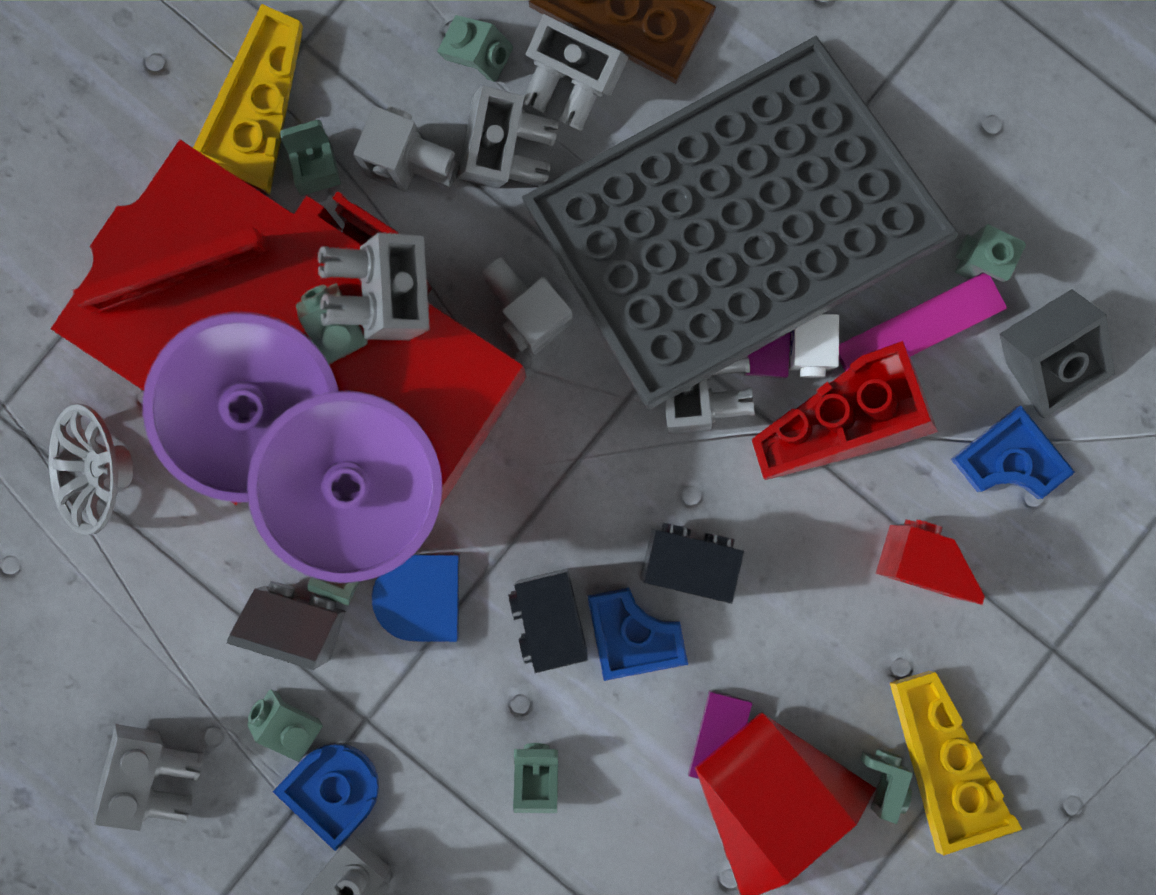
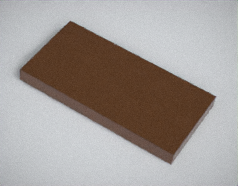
M529 0V7L621 51L629 57L630 61L674 84H677L716 11V6L705 0Z

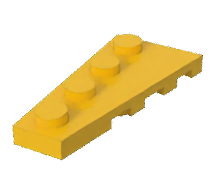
M261 4L193 148L250 186L270 195L281 142L280 131L284 127L303 25L299 20Z
M926 671L890 682L936 852L944 856L1023 830L1017 818L1010 814L1002 799L1004 795L997 782L992 780L981 761L983 757L975 742L970 741L961 725L963 720L937 673Z

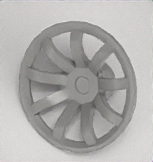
M84 404L70 405L62 411L53 427L49 446V475L54 500L62 518L73 531L82 535H92L100 532L112 516L118 488L127 487L133 477V461L129 450L123 445L113 444L104 420L98 412ZM82 415L91 419L86 432L81 427ZM69 421L71 423V431L75 435L78 442L71 438L66 432V425L69 423ZM98 431H100L106 446H102L96 441L95 438ZM60 444L71 453L81 457L82 460L59 459ZM59 471L82 472V476L71 480L61 487ZM84 489L74 502L71 512L67 499L77 491ZM98 498L107 502L101 517L96 509ZM85 506L87 517L91 524L83 523L82 511Z

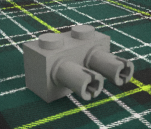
M543 14L525 54L535 60L534 65L537 68L526 90L523 103L545 113L559 78L564 79L565 75L573 78L571 83L575 85L558 120L583 131V126L597 96L602 97L605 94L611 97L629 57L621 51Z
M482 85L472 98L457 179L499 188L507 183L509 179L539 187L546 184L549 175L545 173L550 171V161H542L515 154L516 138L520 137L552 147L557 136L554 130L558 129L559 121L523 112L524 96Z
M372 106L353 153L367 177L407 192L411 180L416 174L452 187L459 170V164L454 161V151L422 139L415 122L412 121V115L394 106H388L387 110Z
M377 233L362 245L360 250L321 247L318 263H325V266L319 267L320 277L360 278L363 296L324 294L321 299V310H327V313L321 314L323 325H362L365 339L411 340L429 330L424 236Z
M502 257L492 262L482 272L486 278L487 285L505 305L502 312L507 323L502 327L506 331L505 334L520 352L528 348L533 355L537 354L573 324L572 310L544 276L532 286H526Z
M748 355L713 375L750 373ZM711 376L665 401L668 434L711 430L712 423H715V418L743 415L754 416V402H750L753 398L752 388L713 393L712 388L708 389L707 381L711 380Z
M115 724L93 807L94 825L140 831L142 822L146 821L147 817L186 823L189 817L187 810L190 811L192 805V795L154 791L152 784L154 778L158 777V774L197 781L200 775L198 768H201L203 763V753L165 748V743H162L159 731Z
M351 834L301 895H383L389 886L384 882V879L391 867Z

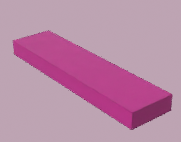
M982 273L839 344V361L844 371L850 368L849 365L860 356L904 341L911 357L1007 309L991 276Z

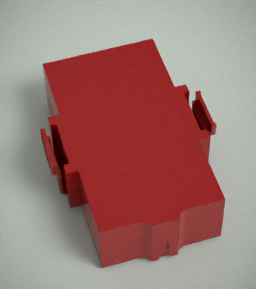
M179 139L139 199L129 205H117L90 244L93 264L79 287L252 226L264 236L269 249L267 254L99 313L78 306L73 294L50 329L144 391L150 370L168 342L186 327L212 315L227 312L265 314L289 323L309 337L298 319L296 304L301 302V297L307 291L320 285L329 287L337 284L343 296L363 297L360 278L320 277L319 267L325 266V263H318L321 247L360 250V247L377 233L398 234V232L358 205L349 202L338 191L332 199L338 204L334 211L344 222L343 230L325 207L309 196L305 197L293 214ZM426 279L428 296V294L432 290V287ZM428 303L429 330L411 340L367 339V345L329 365L334 374L338 391L362 392L385 399L409 414L422 428L435 450L440 465L442 477L441 507L527 376L522 364ZM359 325L360 328H361V330H362L363 333H364V328H363V326H362V325ZM232 502L235 505L241 504V502Z

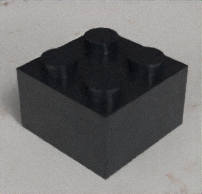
M668 523L662 524L661 531L651 529L640 576L643 583L725 603H733L744 555L743 550L733 548L735 539L705 533L704 539L701 541L690 538L692 529Z
M568 568L518 580L514 584L515 591H511L508 597L514 620L522 619L525 633H521L519 645L524 664L532 663L534 673H539L588 661V650Z

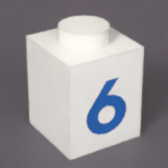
M821 314L791 331L789 370H800L801 378H825L826 371H832L838 367L839 315Z

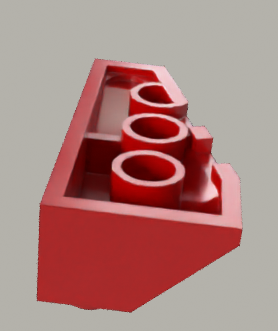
M904 341L860 356L849 365L850 368L832 382L829 383L827 381L816 390L817 393L796 409H790L752 438L763 479L769 480L895 447L938 432Z

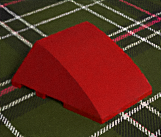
M762 712L694 767L710 813L717 826L724 846L723 849L733 871L740 895H760L789 884L857 826L876 790L874 786Z

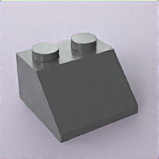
M1073 289L1050 301L1039 310L999 334L1007 366L1037 413L1043 419L1115 374L1107 315Z
M270 581L269 587L254 588L229 634L227 644L314 670L331 660L346 611L335 608L336 601L317 594H311L309 600L294 595L296 588Z

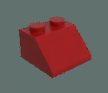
M905 519L904 525H890L875 574L954 599L983 605L985 599L983 591L955 539L941 535L943 527L922 520H916L915 522Z

